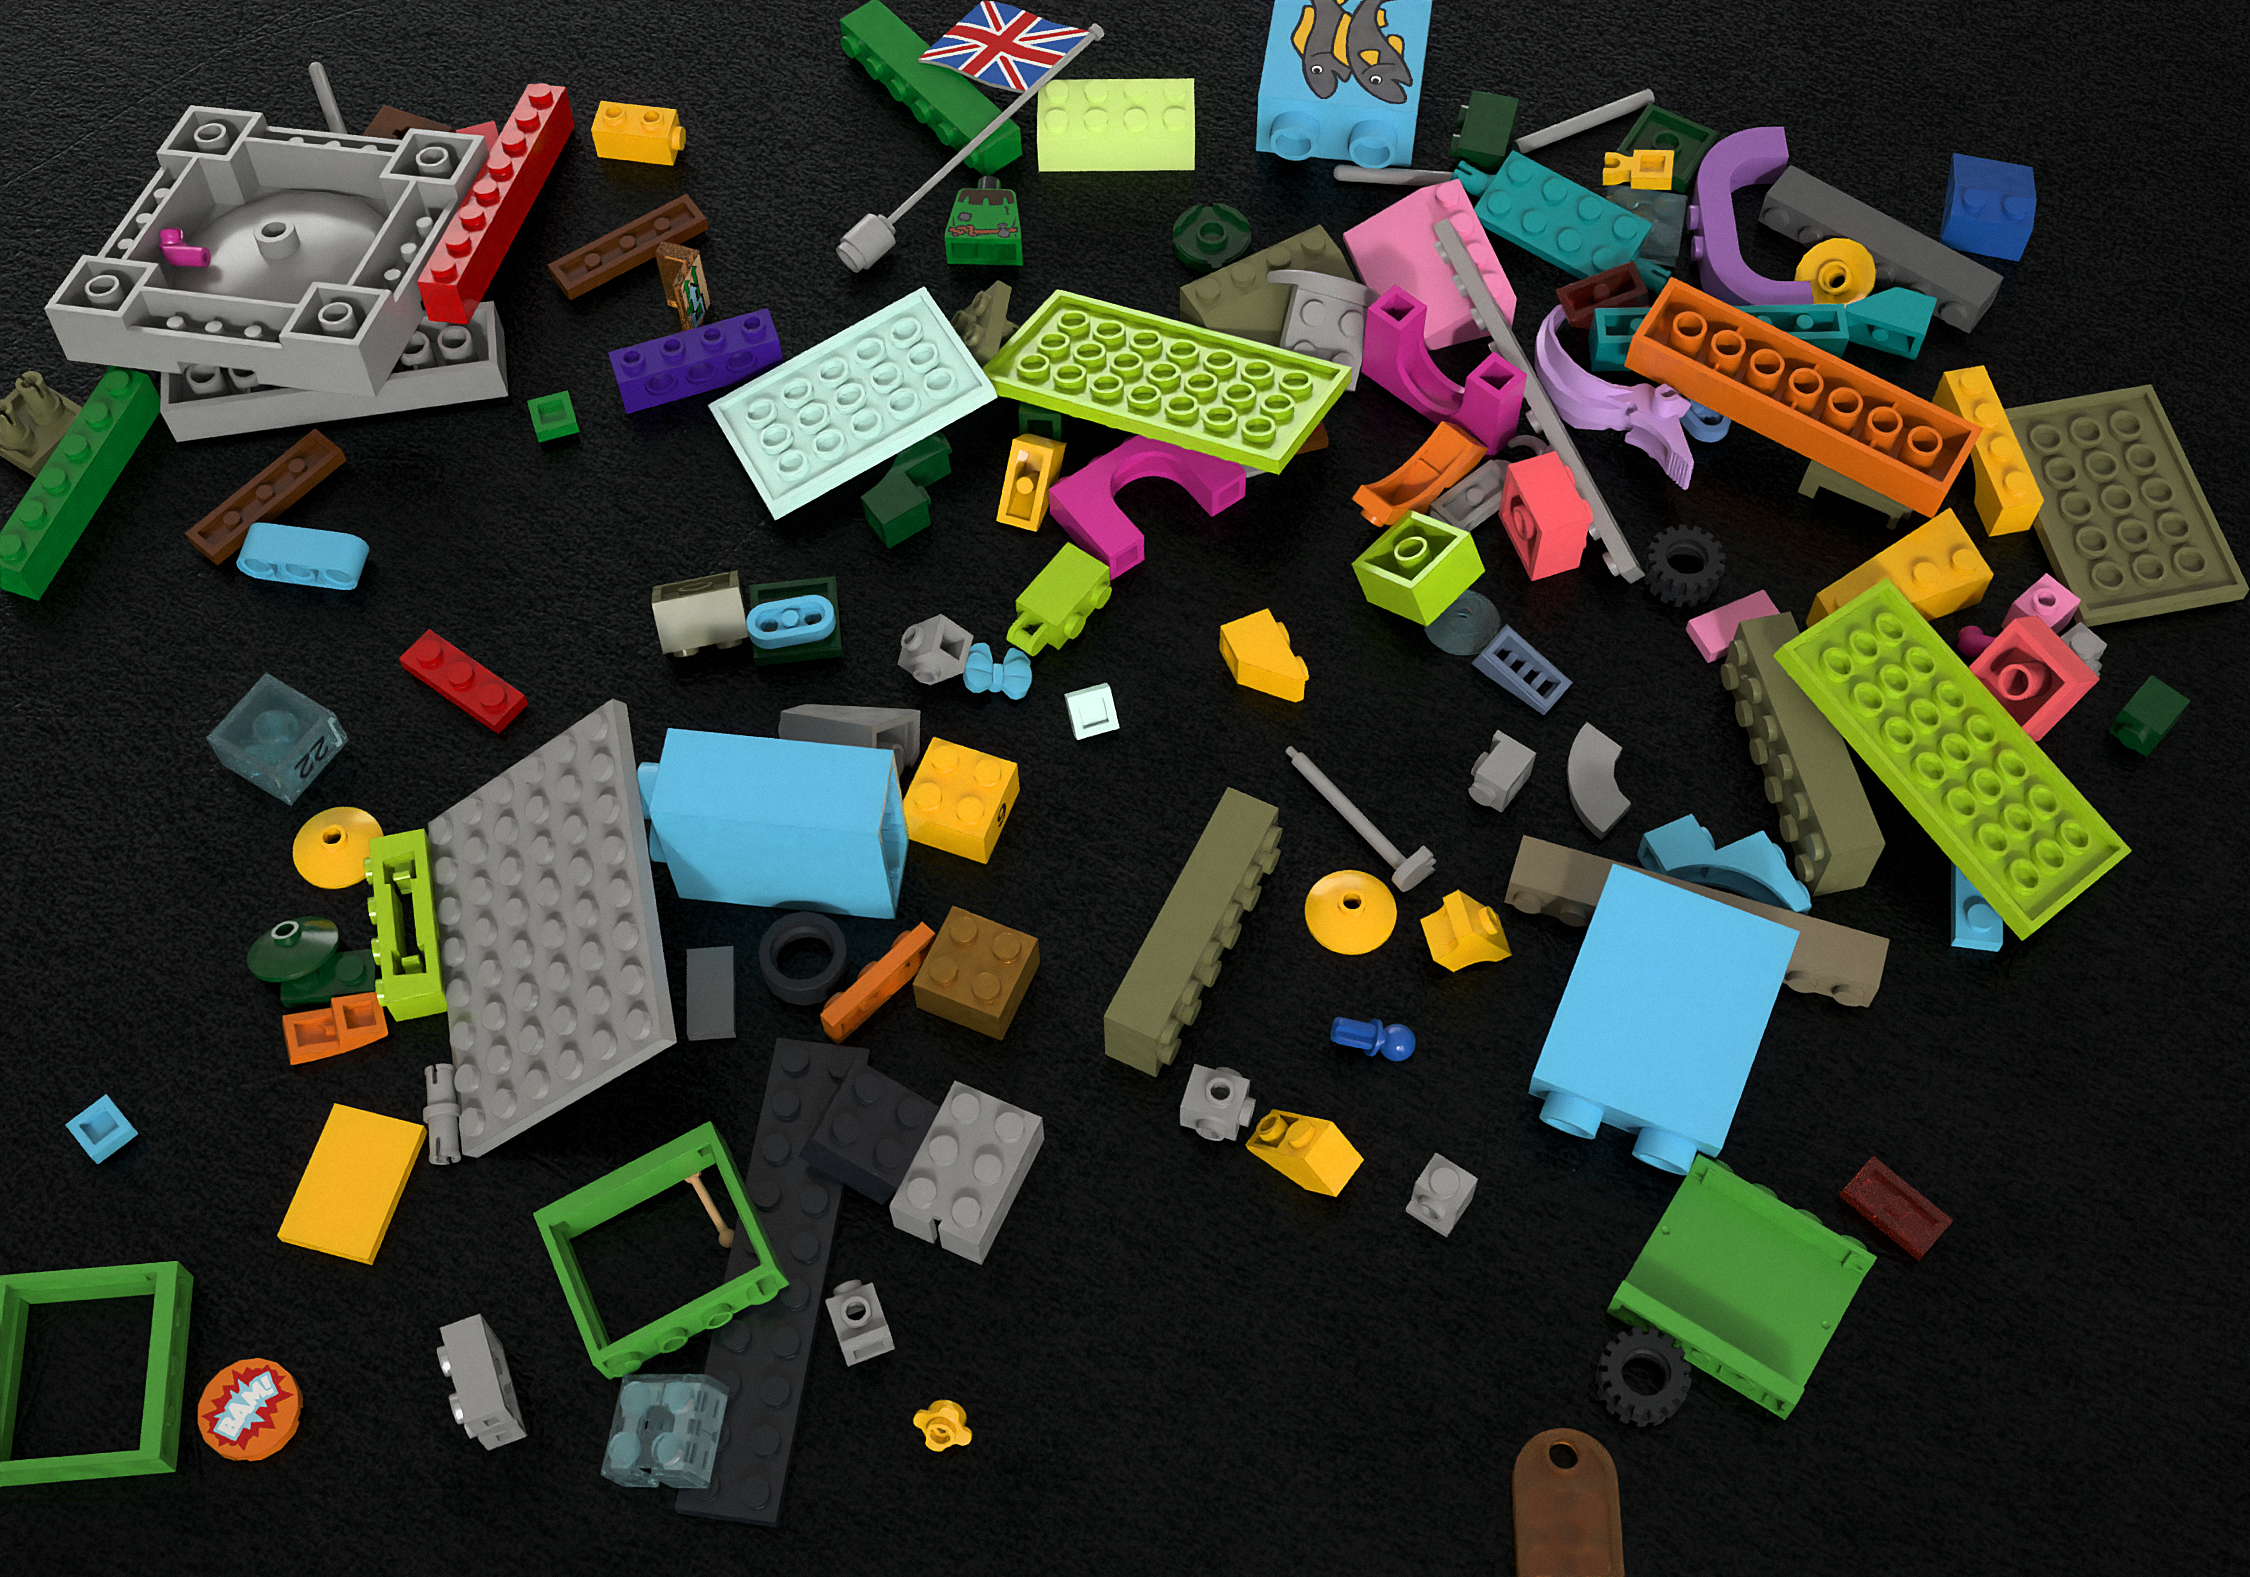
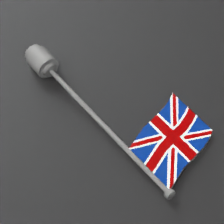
M982 1L918 59L919 63L949 68L988 86L1021 93L1022 95L888 218H885L883 215L876 217L868 213L840 239L841 244L836 248V252L844 264L852 271L858 273L863 268L869 269L896 243L893 236L896 231L892 224L1093 40L1099 41L1104 36L1102 28L1094 23L1088 28V31L1052 23L1011 5L994 1Z

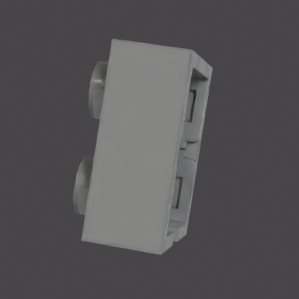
M481 1314L441 1327L444 1346L437 1348V1354L444 1375L452 1377L456 1388V1393L449 1395V1400L458 1425L464 1423L469 1438L478 1436L479 1441L487 1450L526 1437L527 1434L503 1345Z

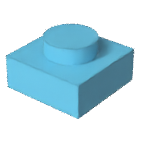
M107 1094L65 1124L97 1164L101 1163L139 1134Z

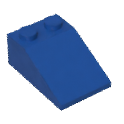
M1953 153L1939 243L1954 250L2019 262L2034 225L2037 198L2033 167Z

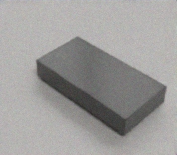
M734 946L687 949V1036L689 1041L736 1037V953Z

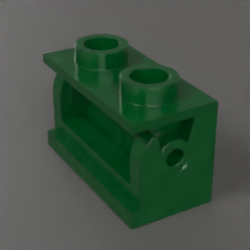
M1472 91L1469 106L1461 105L1457 128L1462 129L1461 135L1454 133L1451 142L1449 157L1456 158L1454 171L1455 169L1459 170L1458 165L1461 161H1465L1468 165L1485 174L1494 175L1498 173L1506 161L1515 126L1518 98Z

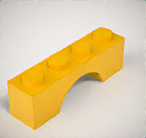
M1984 365L1944 372L1931 403L1983 428L1970 454L1976 480L1974 504L1988 536L2029 530L2044 499Z

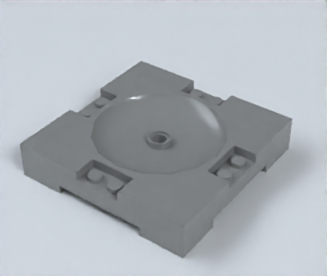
M190 105L156 153L161 165L160 169L97 256L82 255L44 309L68 360L182 374L189 363L254 371L259 384L376 398L424 317L420 304L422 297L417 280L489 155L485 137L410 128L403 140L282 128L267 126L265 117L260 112ZM170 227L179 228L183 232L182 240L186 242L187 246L207 247L211 256L209 266L201 268L169 264L159 250L158 243L161 242L160 230Z

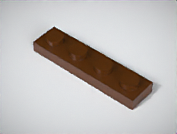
M685 194L548 264L550 275L571 301L708 230L707 219L690 197Z
M312 430L189 529L185 535L194 547L218 566L243 545L252 524L271 523L347 461L343 451L318 430Z

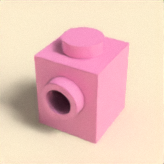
M2046 573L2012 603L2001 627L2005 629L2015 618L2038 615L2058 634L2069 624L2081 600Z

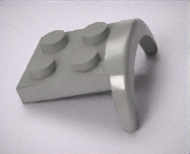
M1289 269L1270 271L1267 274L1268 283L1293 286L1279 348L1352 367V382L1345 390L1355 391L1363 357L1367 310L1381 297L1380 294L1365 285L1323 273Z

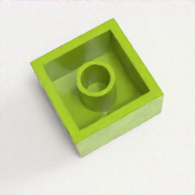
M1410 509L1352 563L1368 602L1426 627L1439 617L1485 572L1471 533Z

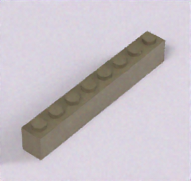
M1523 835L1504 901L1514 905L1522 912L1530 914L1543 913L1559 918L1563 923L1570 926L1589 927L1614 863L1800 931L1782 983L1787 984L1795 991L1802 993L1816 992L1833 997L1837 1002L1846 1006H1864L1868 1008L1879 989L1890 939Z

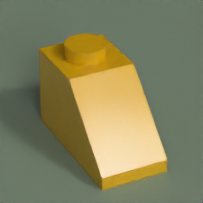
M1029 433L1013 439L996 521L1035 532L1039 530L1049 506V489L1059 480L1066 443Z

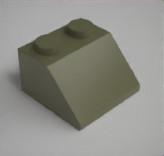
M738 570L653 587L651 604L663 654L673 652L674 657H686L698 653L701 646L716 644L718 649L731 648L742 644V638L749 637L746 625L747 615Z

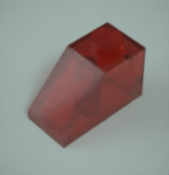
M1634 261L1555 290L1570 326L1590 330L1595 309L1649 308L1648 290Z

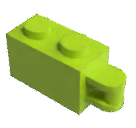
M1067 542L1017 598V620L1008 631L1007 641L1021 648L1027 654L1035 656L1047 643L1059 650L1069 638H1076L1082 631L1086 618L1095 608L1101 609L1111 595L1110 567Z

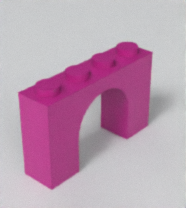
M1394 284L1367 310L1361 372L1436 425H1439L1441 421L1457 424L1489 448L1483 458L1488 461L1491 460L1516 435L1527 374L1493 352L1466 377L1465 388L1451 381L1437 368L1425 347L1424 328L1427 306Z
M1134 434L1126 438L1119 447L1109 453L1093 458L1083 469L1071 476L1059 479L1049 489L1050 514L1084 552L1110 567L1111 581L1144 560V535L1113 500L1116 493L1124 485L1132 480L1147 476L1171 479L1182 485L1206 512L1213 517L1245 497L1246 471L1233 461L1222 460L1219 457L1187 450L1177 445Z

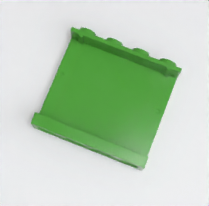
M1698 1153L1689 1174L1684 1179L1625 1281L1623 1280L1615 1293L1607 1313L1632 1328L1641 1327L1642 1332H1647L1649 1328L1658 1330V1336L1662 1338L1668 1334L1674 1338L1672 1345L1675 1348L1681 1346L1686 1354L1683 1357L1685 1360L1786 1420L1805 1390L1804 1386L1864 1276L1872 1267L1877 1257L1869 1253L1865 1245L1859 1240L1848 1235L1840 1236L1823 1226L1821 1220L1811 1212L1803 1209L1795 1210L1778 1200L1777 1195L1766 1186L1757 1183L1750 1184L1735 1175L1733 1170L1724 1162L1715 1158L1707 1159Z

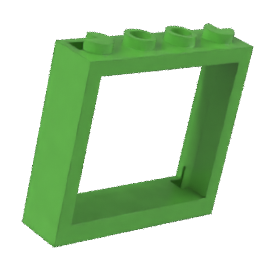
M711 1121L533 1213L591 1361L609 1380L614 1377H623L634 1373L641 1367L642 1362L659 1353H669L681 1348L689 1337L706 1328L714 1329L726 1324L732 1319L734 1313L751 1304L759 1305L768 1302L777 1295L778 1290L789 1285L726 1141ZM716 1163L761 1265L611 1344L570 1239Z
M178 1261L0 1275V1487L176 1472L194 1279ZM155 1294L140 1450L10 1461L29 1304Z

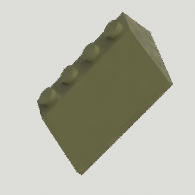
M1317 225L1180 287V320L1183 323L1279 348L1293 286L1268 283L1267 274L1270 271L1305 270L1332 275L1356 282L1341 250L1323 227Z

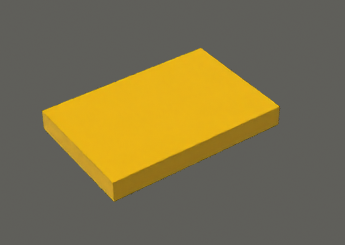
M335 1103L277 1234L278 1238L282 1242L372 1265L428 1133L423 1125Z

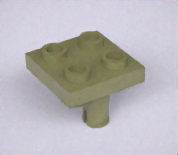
M999 280L985 292L980 291L975 296L972 304L964 311L959 310L950 323L981 369L998 353L1000 344L1004 346L1021 328L1006 319L1012 287Z
M28 371L22 374L24 381L18 378L15 383L16 388L5 399H0V456L36 478L80 413L82 407L46 386L40 373Z

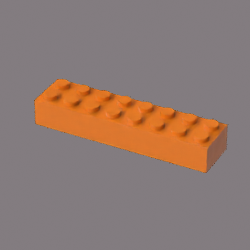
M1673 277L1669 279L1632 337L1624 364L1625 367L1661 385L1665 383L1676 389L1681 395L1931 519L1934 518L1983 430L1982 427Z

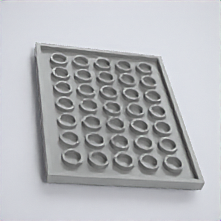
M611 699L428 823L429 840L432 846L431 858L437 919L440 922L439 935L453 1065L456 1067L454 1085L456 1088L457 1104L461 1106L462 1111L459 1117L462 1155L480 1157L677 1043L627 704L615 699Z

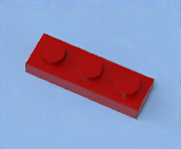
M430 629L399 658L404 669L497 734L528 705L524 694Z

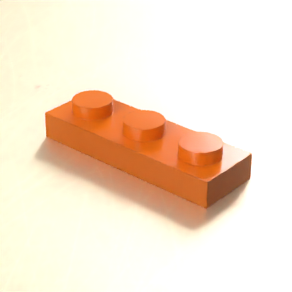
M923 922L914 930L903 932L896 938L891 946V950L878 962L872 961L862 969L857 981L844 993H836L827 1001L820 1017L825 1034L834 1043L839 1045L919 972L936 939L935 932Z

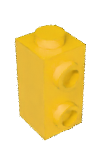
M601 101L591 128L597 155L603 158L673 166L678 150L682 151L684 149L686 141V131L684 127L680 126L676 109Z

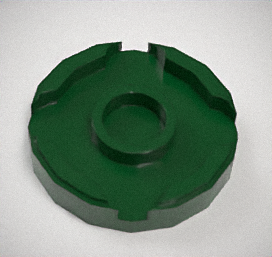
M1213 203V207L1202 208V204L1193 206L1183 212L1174 224L1173 248L1177 258L1187 267L1199 272H1216L1246 258L1250 252L1251 231L1247 218L1237 209L1225 204Z

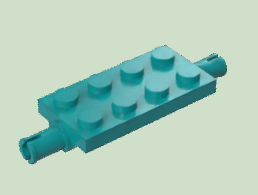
M1514 150L1511 151L1498 173L1492 177L1468 165L1465 161L1459 163L1458 167L1460 170L1455 169L1450 181L1459 179L1465 191L1480 198L1474 211L1483 227L1611 295L1618 282L1621 280L1627 281L1628 278L1652 290L1657 295L1661 294L1663 286L1665 287L1672 275L1671 271H1667L1641 257L1642 252H1640V249L1650 234L1653 224Z

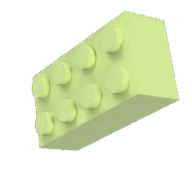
M1194 79L1049 80L1038 90L1037 149L1039 171L1195 170Z

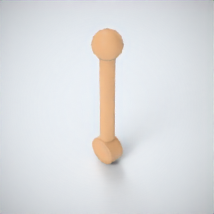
M700 1171L684 1179L686 1182L692 1183L719 1231L718 1240L720 1245L725 1248H731L735 1231L728 1229L700 1179L702 1172Z

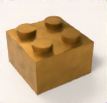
M952 906L913 982L917 1008L1002 1041L1040 964L1038 938Z

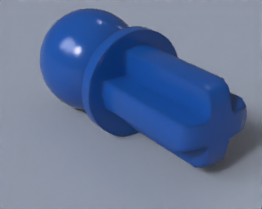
M1337 1017L1332 1023L1330 1038L1333 1042L1364 1049L1365 1055L1371 1057L1380 1050L1382 1055L1391 1061H1403L1409 1058L1416 1046L1415 1036L1407 1026L1391 1024L1383 1029L1381 1020L1375 1018L1366 1023Z

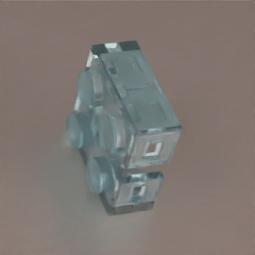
M623 1374L600 1475L626 1487H658L659 1481L673 1488H708L730 1387L710 1375ZM646 1421H648L647 1430H644ZM640 1468H652L651 1475L640 1470Z

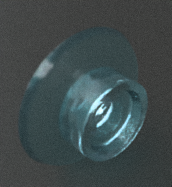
M1465 590L1428 627L1424 626V629L1429 639L1440 649L1455 655H1473L1482 652L1500 632L1501 618L1497 608L1488 598L1478 592ZM1459 615H1465L1468 618H1462Z

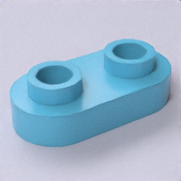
M807 595L760 604L750 611L746 620L751 641L756 646L764 649H775L822 640L832 633L836 624L832 604L829 600L819 595ZM812 620L820 621L817 624L808 625ZM769 628H776V629H777L776 631H773V632H764L765 630H767V629H769Z

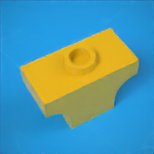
M1460 890L1443 897L1444 905L1442 908L1420 919L1433 960L1453 972L1473 963L1482 961L1498 962L1512 955L1498 914L1491 907H1485Z

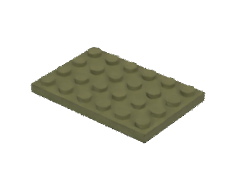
M2151 384L2004 409L2044 499L2033 521L2034 528L2058 582L2081 600L2073 615L2076 624L2082 622L2086 627L2244 599L2250 589Z

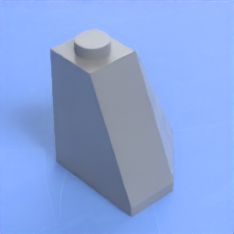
M804 704L781 711L778 734L780 739L894 750L898 778H900L904 768L912 769L919 756L920 710Z

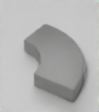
M1586 722L1572 745L1566 773L1571 794L1570 800L1577 815L1584 825L1602 840L1629 811L1631 803L1619 791L1614 778V765L1620 757L1622 747Z

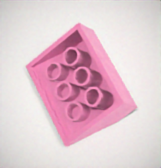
M1459 179L1421 188L1343 233L1344 243L1363 285L1375 290L1382 296L1396 284L1427 306L1424 328V343L1427 351L1491 335L1488 329L1482 332L1473 319L1470 310L1476 306L1470 295L1463 298L1454 284L1452 276L1457 274V271L1452 262L1445 265L1434 247V243L1439 241V238L1432 226L1445 218L1458 231L1512 329L1517 298Z

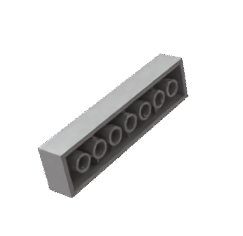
M494 301L479 303L468 324L429 321L426 310H423L424 317L376 398L259 384L255 372L252 370L189 363L182 374L161 372L160 412L176 442L506 397L508 396L504 330Z

